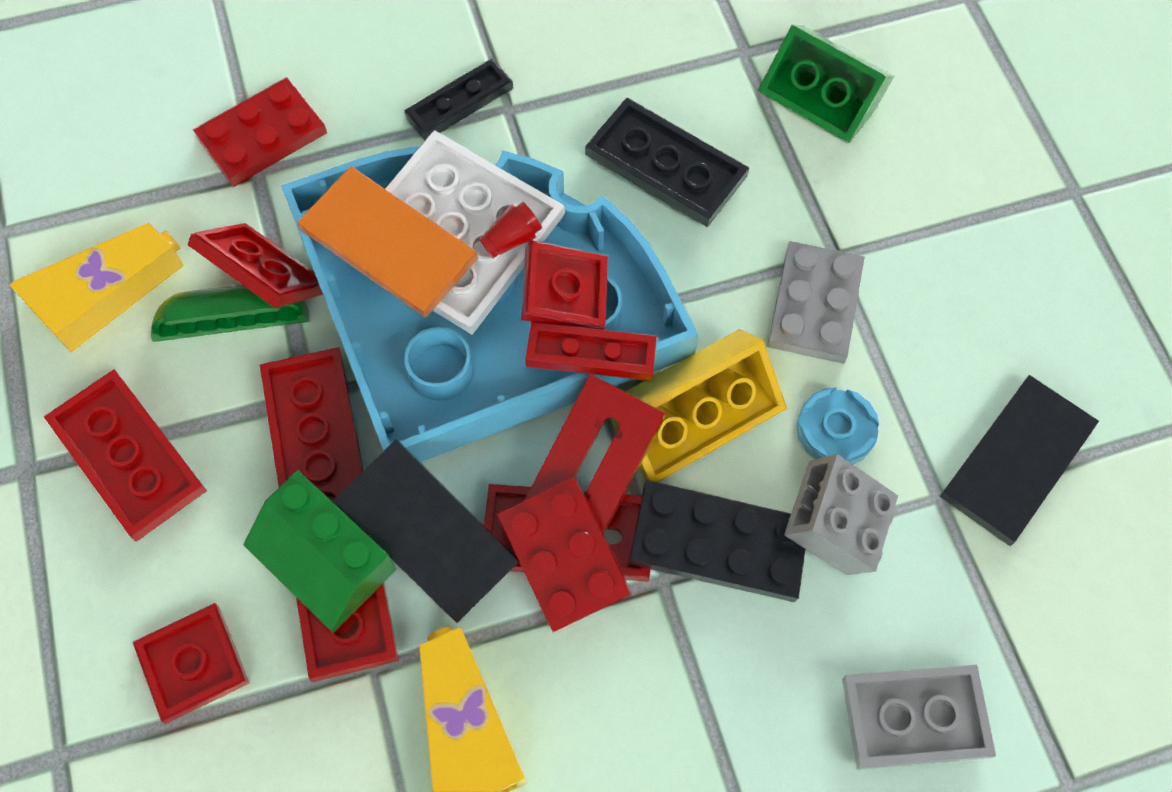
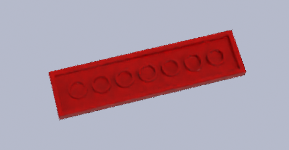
M337 347L259 364L278 486L280 487L298 470L333 502L364 471L340 348ZM385 582L334 633L296 598L308 677L311 682L399 661Z

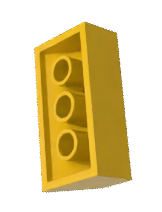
M741 329L734 331L652 377V381L645 380L625 391L667 414L638 468L646 480L654 482L662 481L787 409L763 339ZM611 417L610 420L617 434L619 423L615 418Z

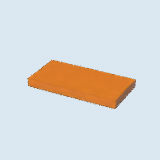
M352 166L297 222L302 232L425 318L478 259L477 251Z

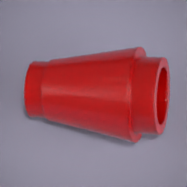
M521 202L516 207L512 204L485 234L479 238V241L492 259H494L499 254L502 255L529 242V240L537 238L535 233L541 230L542 226L525 202Z

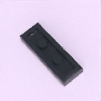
M491 58L405 109V118L426 141L434 130L438 133L443 132L513 89V80Z

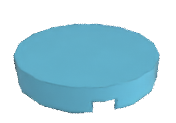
M825 388L812 394L803 404L796 423L798 439L805 451L815 459L838 454L851 464L862 461L870 453L878 438L879 420L871 403L859 393L848 389L843 391L836 390V388Z

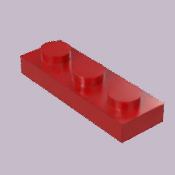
M531 322L525 363L526 367L652 381L657 336Z

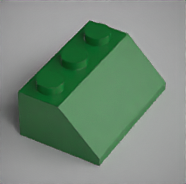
M792 24L757 91L850 143L876 110L895 76L807 27Z
M298 470L265 500L243 543V546L332 633L396 571L390 556Z

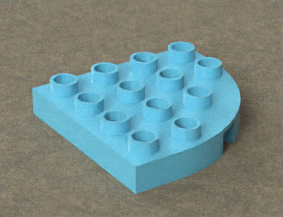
M415 146L357 159L281 185L383 451L397 438L420 462H423L576 402L590 374L526 367L525 358L531 322L521 320L524 268L471 335L434 311L426 318L299 229L297 222L350 166L385 189L421 147ZM502 150L495 166L565 206V215L543 243L608 256L606 321L604 330L657 336L653 372L693 355L696 350L699 334L663 265L649 242L631 220L602 195L594 203L585 205L565 194L564 171L533 158ZM594 375L615 387L633 380Z

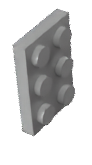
M789 241L767 347L845 364L848 357L865 257Z
M978 665L845 675L842 678L857 770L991 759L996 757Z

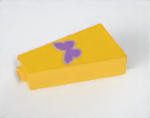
M146 223L12 282L10 286L63 345L72 352L184 265L176 253L180 246L167 231H163L160 234L150 223Z
M449 626L432 632L427 636L428 641L419 645L433 792H510L527 784L462 628L459 627L452 630Z

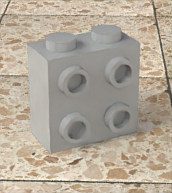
M838 454L810 460L784 535L846 575L876 572L878 563L882 558V549L887 532L893 520V512L898 495Z

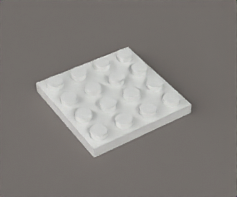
M435 130L385 188L477 251L478 259L432 310L471 335L524 268L525 251L528 242L492 259L479 241V238L485 234L512 204L516 207L521 202H525L540 222L542 229L535 233L537 238L532 241L543 243L565 215V206Z

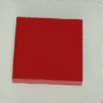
M529 240L525 251L521 320L604 330L606 321L608 256Z
M216 603L132 642L160 720L165 724L250 684L221 609Z

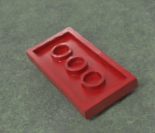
M115 369L44 416L68 452L135 542L207 491Z

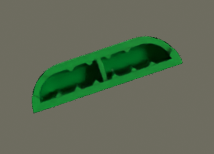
M243 285L186 291L169 297L156 310L151 325V339L153 342L306 323L310 322L309 310L304 300L274 308Z

